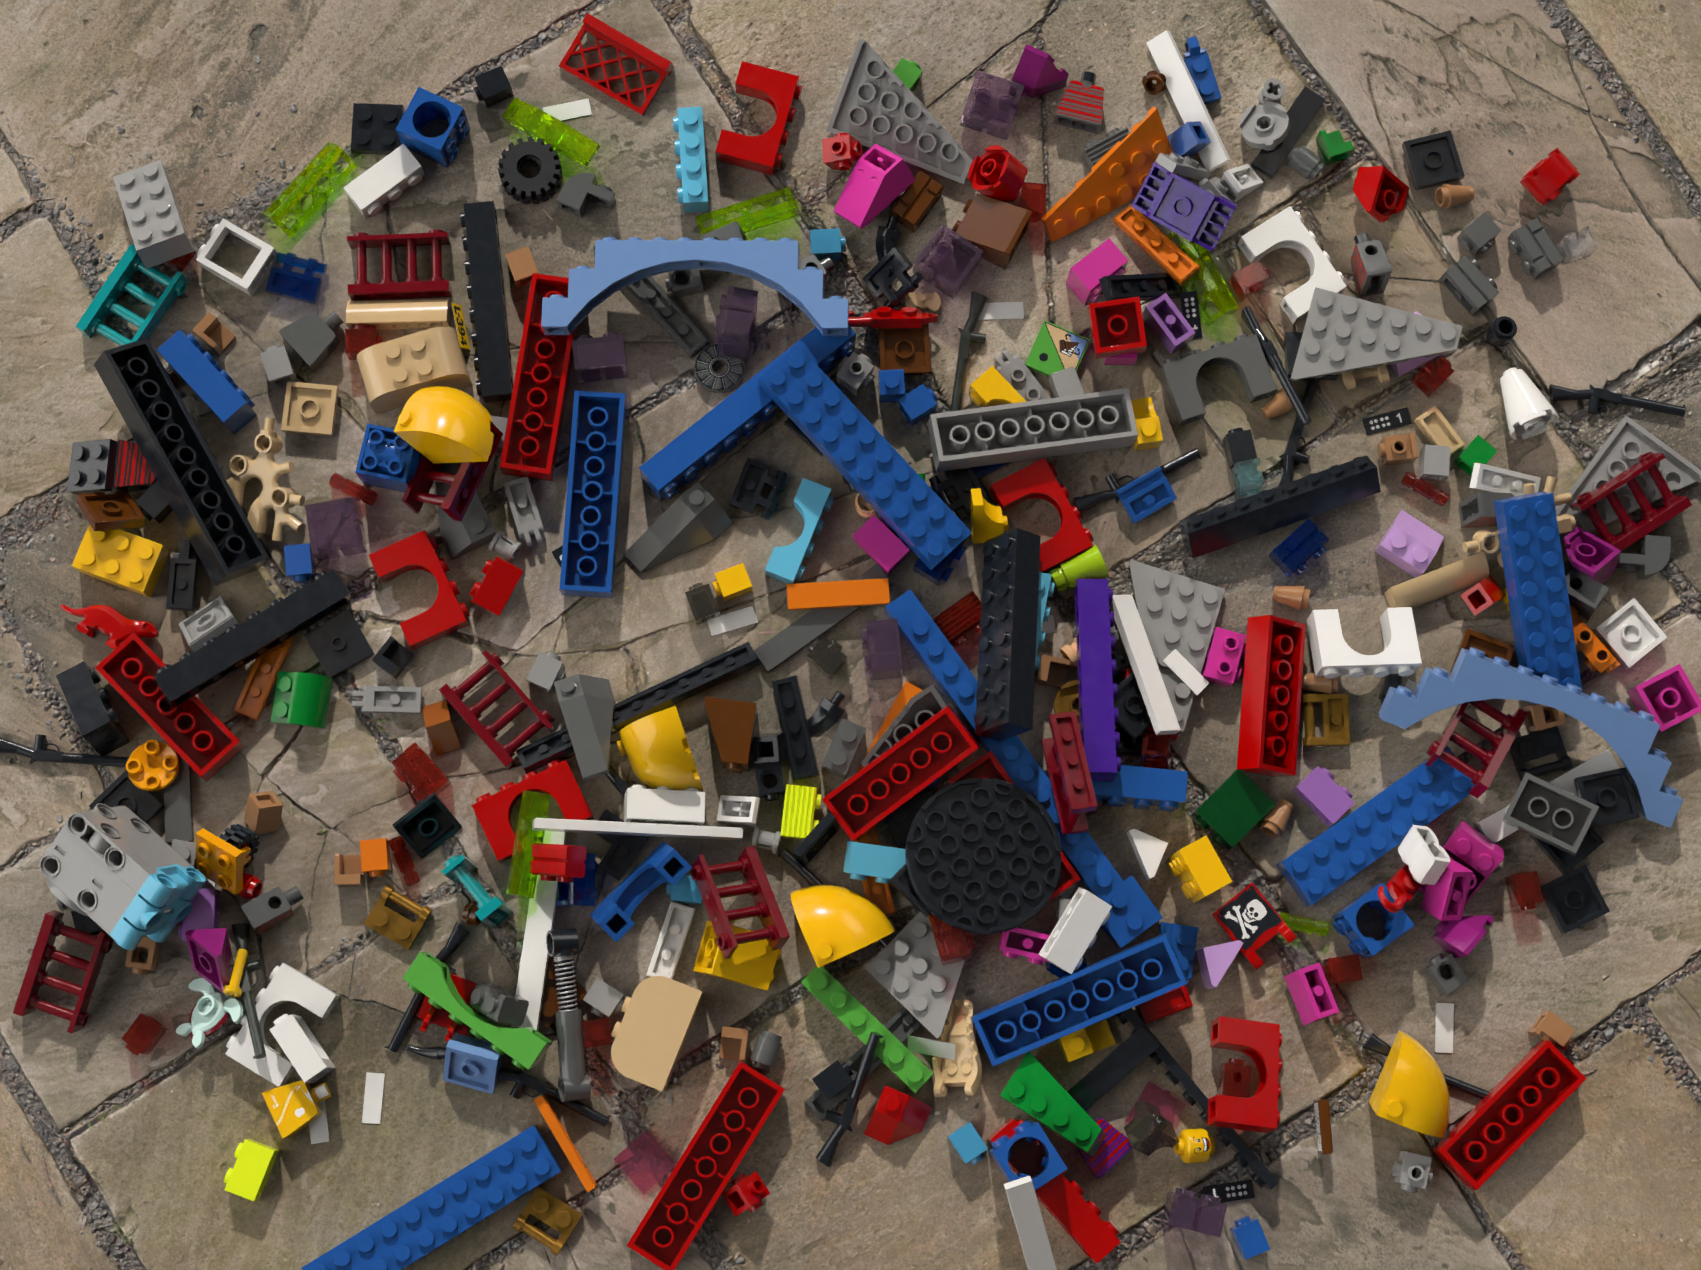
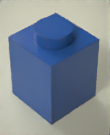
M1201 121L1187 122L1167 136L1173 153L1183 158L1185 156L1191 158L1211 143Z
M904 369L878 371L879 403L898 402V399L905 396Z
M924 384L898 399L897 407L910 426H913L936 411L938 399L931 388L927 390Z
M306 543L284 546L286 576L297 584L308 583L309 579L315 578V555L312 545Z
M1245 1216L1234 1221L1236 1226L1231 1227L1230 1231L1243 1259L1247 1260L1270 1250L1258 1219H1250L1249 1216Z

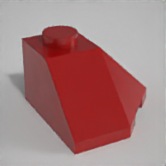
M1384 166L1358 168L1352 190L1366 212L1379 222H1385L1392 214H1398L1403 211L1409 187Z
M885 1085L864 1135L889 1145L922 1132L932 1106Z

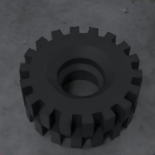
M527 137V142H523V139L519 138L517 139L518 144L514 145L511 142L508 145L509 150L506 151L504 149L501 153L503 158H499L498 172L502 185L508 195L511 194L516 201L521 199L523 204H528V200H532L533 204H539L538 199L541 198L545 202L549 200L548 195L551 194L553 196L556 193L555 188H559L561 185L562 167L556 150L553 151L552 145L549 143L545 145L544 141L538 138L537 142L534 141L533 137ZM526 162L537 163L540 167L539 174L534 178H525L520 172L522 165Z

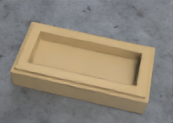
M1436 405L1414 420L1431 445L1450 447V456L1465 446Z

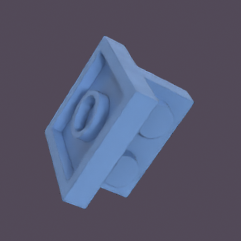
M456 1033L454 1040L449 1039L446 1046L443 1081L494 1094L498 1072L505 1054L501 1055L491 1048L492 1043Z

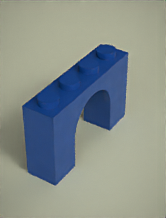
M663 841L589 915L617 943L635 925L631 920V915L641 901L655 888L665 882H669L674 886L692 867L674 848Z

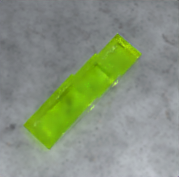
M516 97L502 115L505 122L524 130L528 136L536 140L538 138L542 139L545 144L549 143L552 145L553 151L556 150L557 153L586 167L600 148L599 144L579 131Z

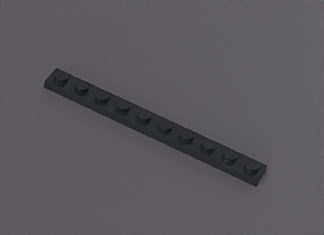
M749 641L616 703L615 710H613V730H611V735L643 717L665 710L760 665ZM567 727L516 750L526 774L574 752Z
M1132 1008L1115 1014V1017L1121 1024L1127 1023L1133 1030L1130 1033L1131 1035L1143 1025L1156 1039L1160 1046L1149 1057L1157 1066L1160 1063L1167 1070L1165 1073L1167 1079L1174 1086L1179 1084L1184 1090V1093H1182L1184 1099L1191 1106L1195 1104L1200 1109L1201 1113L1199 1116L1207 1125L1208 1098ZM1214 1126L1219 1132L1216 1135L1225 1147L1229 1145L1236 1152L1234 1158L1243 1168L1248 1166L1254 1173L1251 1178L1261 1189L1265 1186L1266 1189L1271 1190L1279 1183L1234 1129Z

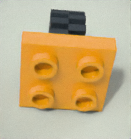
M233 824L230 829L227 827L224 830L225 834H221L219 837L202 828L196 833V869L205 878L218 884L222 889L237 895L243 890V867L247 868L249 866L248 862L250 860L253 861L255 858L253 854L258 851L256 847L259 846V836L240 824Z

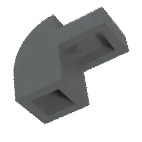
M579 173L565 182L556 201L559 209L581 218L589 201L612 210L616 199L611 188L603 184L597 186L595 174Z
M1645 535L1638 540V554L1620 553L1616 568H1621V572L1634 573L1637 570V580L1653 576L1661 571L1670 559L1671 537Z

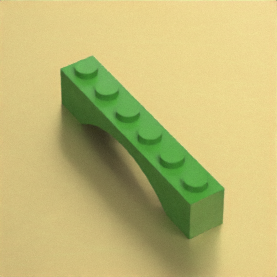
M420 952L403 976V979L408 982L407 987L417 994H421V992L429 997L428 1002L432 1006L440 1010L443 1007L450 1012L449 1017L460 1025L465 1023L471 1028V1034L481 1040L485 1038L490 1041L493 1050L501 1055L508 1054L513 1058L512 1063L522 1070L526 1068L528 1070L535 1069L553 1043L533 1027L517 1028L503 1026L477 1014L458 993L451 978L449 967L429 952Z
M816 966L801 982L823 1006L865 1045H867L871 1032H877L882 1035L883 1038L879 1040L875 1055L913 1093H916L933 1075L912 1052L824 967L818 968Z

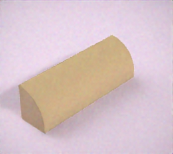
M450 298L349 300L346 306V325L349 330L450 327Z
M1485 553L1475 554L1390 587L1384 593L1390 608L1412 607L1414 609L1476 585L1489 577V566Z

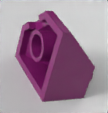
M1026 44L1013 75L1010 88L1022 97L1029 96L1034 98L1064 88L1067 84L1069 73L1064 68L1058 70L1053 64L1055 60L1049 54Z
M1576 527L1564 537L1563 543L1570 563L1576 570L1601 584L1614 574L1621 550L1580 527Z
M1491 915L1462 916L1461 920H1440L1433 928L1436 933L1431 938L1446 952L1452 954L1454 958L1464 957L1484 937L1487 932L1483 928L1484 925L1489 926L1494 918Z

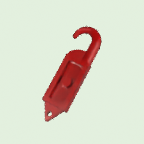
M906 306L902 309L879 307L872 309V312L865 313L862 317H849V326L922 328V325L937 322L938 315L922 312V309H917L913 306ZM849 311V316H853L854 311Z
M1404 863L1386 884L1388 891L1395 901L1391 903L1386 898L1383 886H1380L1378 889V897L1386 910L1391 913H1397L1413 898L1422 884L1413 879L1409 866Z

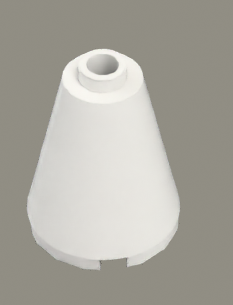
M1514 367L1503 373V376L1500 378V385L1509 434L1514 440H1517L1516 436L1520 435L1522 439L1537 436L1550 429L1548 424L1554 420V423H1557L1559 416L1556 410L1524 370Z

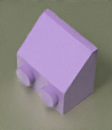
M1401 509L1374 552L1416 578L1425 572L1436 555L1444 536Z

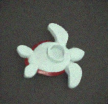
M204 978L195 979L189 984L188 988L192 991L201 992L204 996L194 1005L189 1023L179 1025L176 1033L181 1036L190 1034L194 1047L199 1049L203 1046L205 1038L219 1031L227 1023L230 1016L236 1024L242 1020V1003L235 999V997L225 995L221 991L218 992V989Z

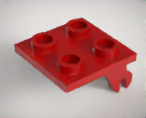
M450 973L458 993L467 1005L470 1006L471 994L477 983ZM425 996L417 1016L423 1019L424 1022L420 1027L421 1032L425 1033L430 1024L435 1023L448 1028V1034L444 1038L446 1042L449 1039L451 1040L456 1032L467 1036L470 1029L469 1026L465 1023L460 1025L449 1017L450 1012L443 1007L440 1010L432 1006L428 1002L429 997Z

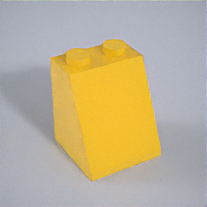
M707 921L693 971L768 991L769 986L773 983L775 976L773 970L776 961L780 958L782 949L772 950L769 941L766 939L738 944L731 958L725 959L722 950L718 948L717 936L711 921ZM731 925L734 934L751 931Z

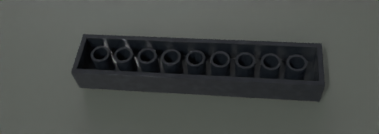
M144 338L103 351L94 366L213 584L217 586L258 570L269 557L149 339Z

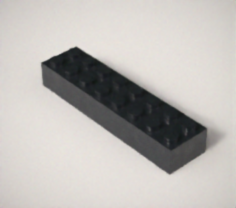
M1019 528L986 541L983 549L984 563L982 572L980 642L978 645L979 663L977 668L975 734L996 741H1002L1033 729L1041 536Z

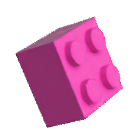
M1108 238L1070 268L1066 284L1084 306L1090 301L1095 303L1104 295L1099 279L1104 276L1124 275L1128 259Z
M1680 664L1626 691L1638 713L1642 710L1655 716L1654 720L1660 725L1657 734L1701 712V700Z

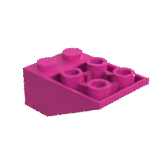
M875 144L857 160L834 212L860 229H863L883 209L887 208L896 197L906 191L915 181V178L903 158Z
M1463 819L1441 846L1449 855L1450 860H1454L1473 871L1465 905L1504 859L1505 850ZM1422 884L1419 888V891L1425 894L1427 884Z

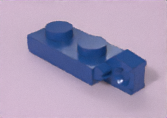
M1196 36L1187 38L1185 43L1187 52L1183 54L1184 62L1204 104L1220 101L1222 97L1206 49H1200Z

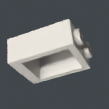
M222 219L220 224H216L213 227L207 244H203L198 250L196 261L201 268L246 294L253 296L279 255L274 247L229 221ZM229 232L261 250L242 279L210 261Z
M286 1013L273 1022L275 1026L269 1029L304 1083H315L335 1069V1066L302 1016L293 1014L288 1016Z

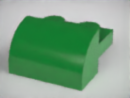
M278 671L271 722L325 729L333 678L303 672Z

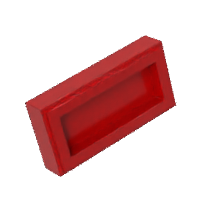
M1184 985L1137 1005L1142 1021L1147 1024L1192 1007L1193 1004Z

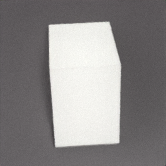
M1250 163L1227 170L1221 178L1228 185L1230 194L1235 198L1234 203L1264 183Z
M721 795L716 821L756 827L760 798Z
M1137 829L1129 830L1127 836L1146 881L1150 880L1156 874L1168 843Z

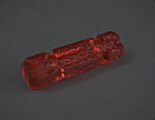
M1406 472L1401 480L1403 485L1408 488L1412 487L1413 491L1429 500L1433 499L1440 506H1444L1449 498L1447 493L1442 490L1438 491L1437 487L1421 478L1417 479L1410 472Z
M334 473L330 478L329 484L331 487L337 490L341 489L343 493L358 500L362 499L364 503L370 506L377 500L378 495L376 492L370 489L366 490L364 486L348 478L345 480L343 476Z
M401 836L389 840L391 850L395 851L394 857L401 873H404L403 879L406 885L412 886L417 884L420 879L417 872L413 870L415 867L408 850L404 848L406 845Z

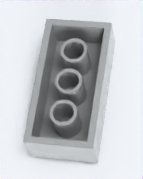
M161 160L113 177L135 249L146 269L194 251L171 178Z

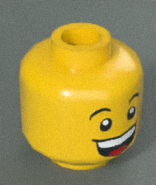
M1184 1129L1179 1133L1178 1139L1174 1141V1151L1184 1163H1205L1214 1155L1215 1141L1213 1136L1205 1129Z

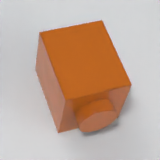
M387 838L360 840L362 872L369 874V878L384 877L385 872H392L390 840Z

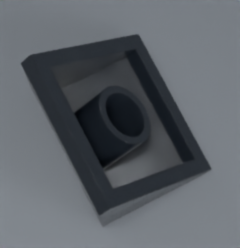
M433 792L396 821L393 827L415 853L423 859L461 829L462 825L439 796Z

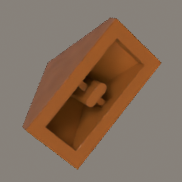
M447 699L422 707L425 728L436 756L462 749Z

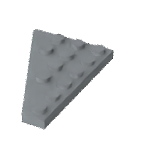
M859 38L826 131L833 134L849 133L864 146L871 148L877 144L903 158L905 162L965 184L973 159L867 41Z
M1315 287L1290 380L1297 382V380L1313 377L1320 378L1329 374L1336 375L1352 372L1361 368H1374L1383 364L1390 365L1406 362L1415 358H1427L1437 354L1454 353L1457 350L1463 326Z
M1624 416L1568 491L1572 495V502L1558 505L1555 508L1556 515L1563 513L1571 514L1575 518L1576 527H1580L1589 533L1595 531L1596 529L1586 511H1573L1570 506L1577 502L1576 498L1585 492H1593L1638 463V458L1647 452L1664 453L1666 458L1656 465L1672 493L1701 479V470L1628 416ZM1648 470L1635 477L1650 504L1663 498ZM1627 483L1615 490L1627 514L1640 509ZM1606 496L1594 503L1605 525L1618 520ZM1569 533L1559 535L1561 546H1564V537Z
M1130 560L1128 569H1130L1135 604L1181 729L1179 733H1183L1195 693L1163 660L1176 649L1201 674L1225 589Z
M919 912L865 969L939 1040L942 1037L945 1022L951 1009L950 1007L974 934L952 928L932 914L926 918Z

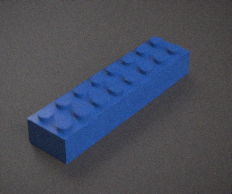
M574 390L559 589L564 596L613 598L627 409L625 393Z
M1538 492L1494 500L1518 667L1522 665L1534 671L1533 675L1542 677L1543 674L1554 677L1560 685L1567 686V683H1570L1582 689L1553 493Z
M1448 746L1444 748V750L1454 755ZM1439 758L1430 767L1425 765L1427 761L1425 760L1279 862L1277 867L1306 907L1311 906L1400 844L1413 825H1427L1467 797L1473 786V783L1470 782L1471 779Z
M1166 932L1074 971L1072 974H1067L973 1015L972 1020L991 1064L995 1066L1188 984V979Z

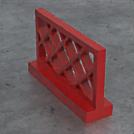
M587 13L582 21L584 23L566 52L559 67L644 116L666 77L670 76L674 70L672 62ZM587 32L595 37L596 46L583 49L581 41ZM607 47L615 48L618 58L604 61L601 49ZM598 50L601 62L587 66L584 53ZM581 55L584 67L573 69L567 65L571 57ZM635 60L638 70L625 73L622 61ZM619 62L621 75L608 78L605 66ZM641 64L647 68L641 69ZM602 67L605 79L599 81L591 80L589 70ZM654 71L660 75L655 84L645 85L643 73ZM640 74L643 87L629 90L626 78ZM623 79L626 91L617 94L612 92L609 82ZM606 83L607 88L603 87L601 84ZM644 91L646 100L641 108L632 104L630 95Z

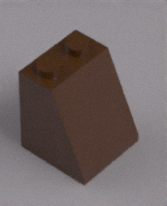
M977 193L973 200L969 199L963 209L965 216L962 222L957 220L951 233L954 234L953 244L1006 270L1028 229L1032 212Z
M705 696V708L723 768H726L727 772L733 774H742L743 770L749 771L752 737L754 736L757 715L756 703Z

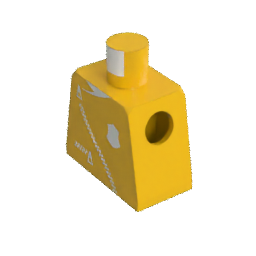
M303 1080L262 1093L282 1139L293 1137L323 1114L319 1103L331 1097L325 1082L311 1088L310 1084L304 1083Z

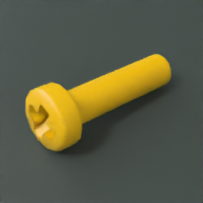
M238 949L229 985H225L223 989L224 994L232 997L241 996L242 989L239 986L249 951Z

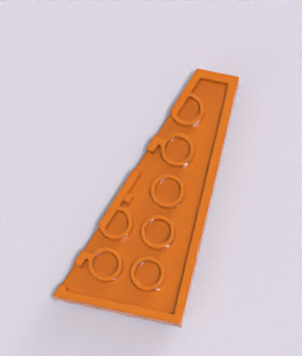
M1152 107L1147 112L1148 115L1140 123H1136L1131 128V132L1121 142L1118 141L1091 168L1092 171L1083 180L1080 179L1074 185L1075 188L1065 198L1062 197L1041 218L1050 241L1055 242L1136 198L1159 153L1170 155L1173 152L1157 108Z

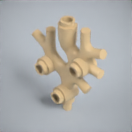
M265 417L264 430L260 429V434L254 440V446L259 452L257 458L255 459L250 455H234L229 462V468L233 475L226 481L241 508L247 481L251 478H258L262 482V493L252 503L247 519L257 537L263 538V533H266L268 511L273 509L275 511L272 540L282 541L285 525H288L297 532L303 529L304 524L290 514L289 508L295 505L303 506L305 497L298 495L293 488L279 486V478L286 473L294 471V464L291 461L283 464L275 462L274 454L279 453L283 448V440L274 431L276 419Z
M1547 476L1543 492L1553 493L1555 506L1572 502V495L1569 492L1555 495L1554 490L1558 478ZM1534 483L1524 484V495L1535 493ZM1567 513L1556 515L1559 535L1570 533L1572 529H1575L1576 521L1573 515ZM1486 530L1477 531L1473 535L1472 541L1462 544L1464 552L1474 550L1477 553L1496 552L1500 548L1498 530L1493 533ZM1500 552L1498 555V563L1503 568L1502 555Z

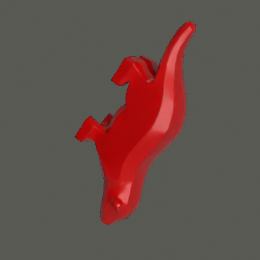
M64 604L60 605V608L66 613L85 618L78 623L76 630L91 638L94 636L92 630H99L105 635L110 636L105 645L114 650L133 632L139 638H157L159 636V632L151 622L128 619L109 605H92L81 609H73Z

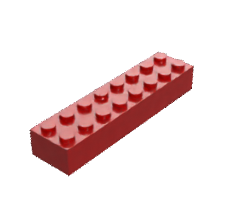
M532 273L500 462V469L505 475L528 476V478L553 481L579 325L571 335H545L541 327L542 299L550 298L551 295H562L568 298L569 278Z
M740 1061L626 1246L664 1270H675L785 1089Z

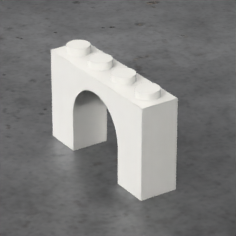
M1289 206L1241 236L1237 245L1251 264L1280 248L1296 250L1305 257L1310 267L1309 281L1283 297L1279 304L1292 324H1295L1308 315L1315 287L1342 294L1347 286L1342 273L1336 272L1332 266L1328 253L1322 252L1318 246L1314 233L1308 232L1303 225L1302 216L1299 212H1294L1292 207Z
M1412 607L1387 608L1380 617L1384 649L1383 652L1376 655L1360 654L1347 645L1342 635L1338 609L1313 610L1306 620L1315 676H1324L1327 679L1349 675L1351 678H1359L1364 675L1384 677L1389 674L1410 676L1422 664Z
M282 963L281 966L277 965L269 976L271 982L266 989L262 988L255 998V1002H257L255 1007L266 1056L261 1059H253L255 1053L246 1014L241 1020L240 1024L243 1026L239 1033H234L227 1042L226 1047L229 1049L225 1053L278 1087L284 1086L295 1068L287 1057L275 1051L266 1041L264 1023L269 1012L281 1003L296 1002L319 1017L327 1019L340 998L338 994L286 963Z

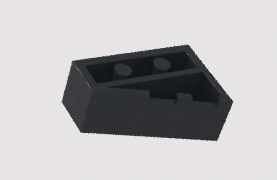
M83 661L56 675L82 737L99 755L105 756L130 743L119 722L117 713L109 703L111 699L107 691L99 683L102 679L95 667L91 669Z

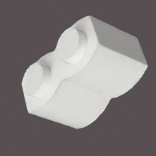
M1413 825L1398 847L1402 861L1409 866L1413 879L1420 884L1435 885L1450 863L1449 855L1439 845L1438 838L1426 826Z

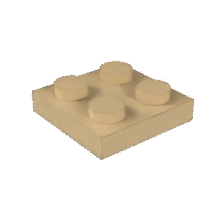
M287 381L281 431L283 433L333 437L339 393L338 386Z

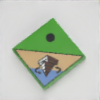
M1044 320L1025 365L1028 369L1050 377L1052 373L1074 367L1077 372L1090 339Z

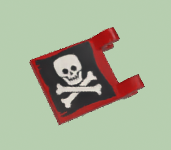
M1253 883L1249 884L1212 914L1233 941L1240 940L1243 942L1240 950L1256 970L1265 964L1256 951L1275 935L1280 933L1289 944L1297 939V936Z

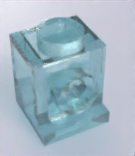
M1260 458L1236 462L1231 468L1238 497L1246 496L1247 498L1260 492L1261 485L1264 484L1263 474L1261 470H1257L1261 463Z

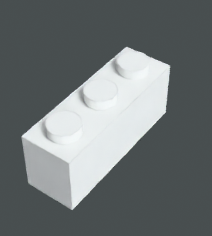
M402 144L343 188L349 199L366 218L369 215L377 214L388 201H394L399 198L402 191L407 187L418 184L425 174L420 163L407 147Z
M633 785L631 788H627L624 795V822L703 826L705 822V792H698L697 788H687L684 791L664 786H660L657 789H647L645 785Z
M1079 887L1038 955L1063 971L1072 974L1073 971H1076L1083 962L1082 956L1086 949L1090 948L1096 941V933L1100 926L1108 921L1110 917L1109 911L1112 906L1089 891Z

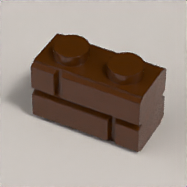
M919 171L916 177H914L915 181L902 196L899 195L890 204L892 208L891 216L899 218L898 223L903 224L904 227L913 233L920 227L944 191V187L934 179L932 180L931 177L922 171Z

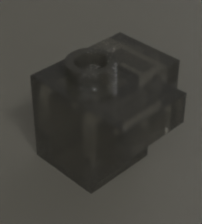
M1143 1099L1135 1104L1134 1118L1124 1127L1133 1149L1150 1156L1159 1148H1172L1180 1142L1171 1121L1161 1115L1157 1106Z

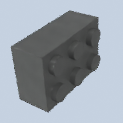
M1526 772L1503 817V822L1576 856L1599 806Z

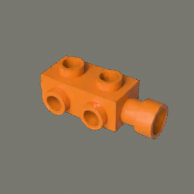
M1571 604L1570 611L1577 653L1580 650L1587 657L1584 662L1593 673L1596 670L1600 673L1604 671L1608 674L1621 664L1578 616L1577 609ZM1585 631L1590 633V639L1587 641L1581 638L1582 633ZM1600 651L1607 652V658L1605 660H1600L1598 658V654Z

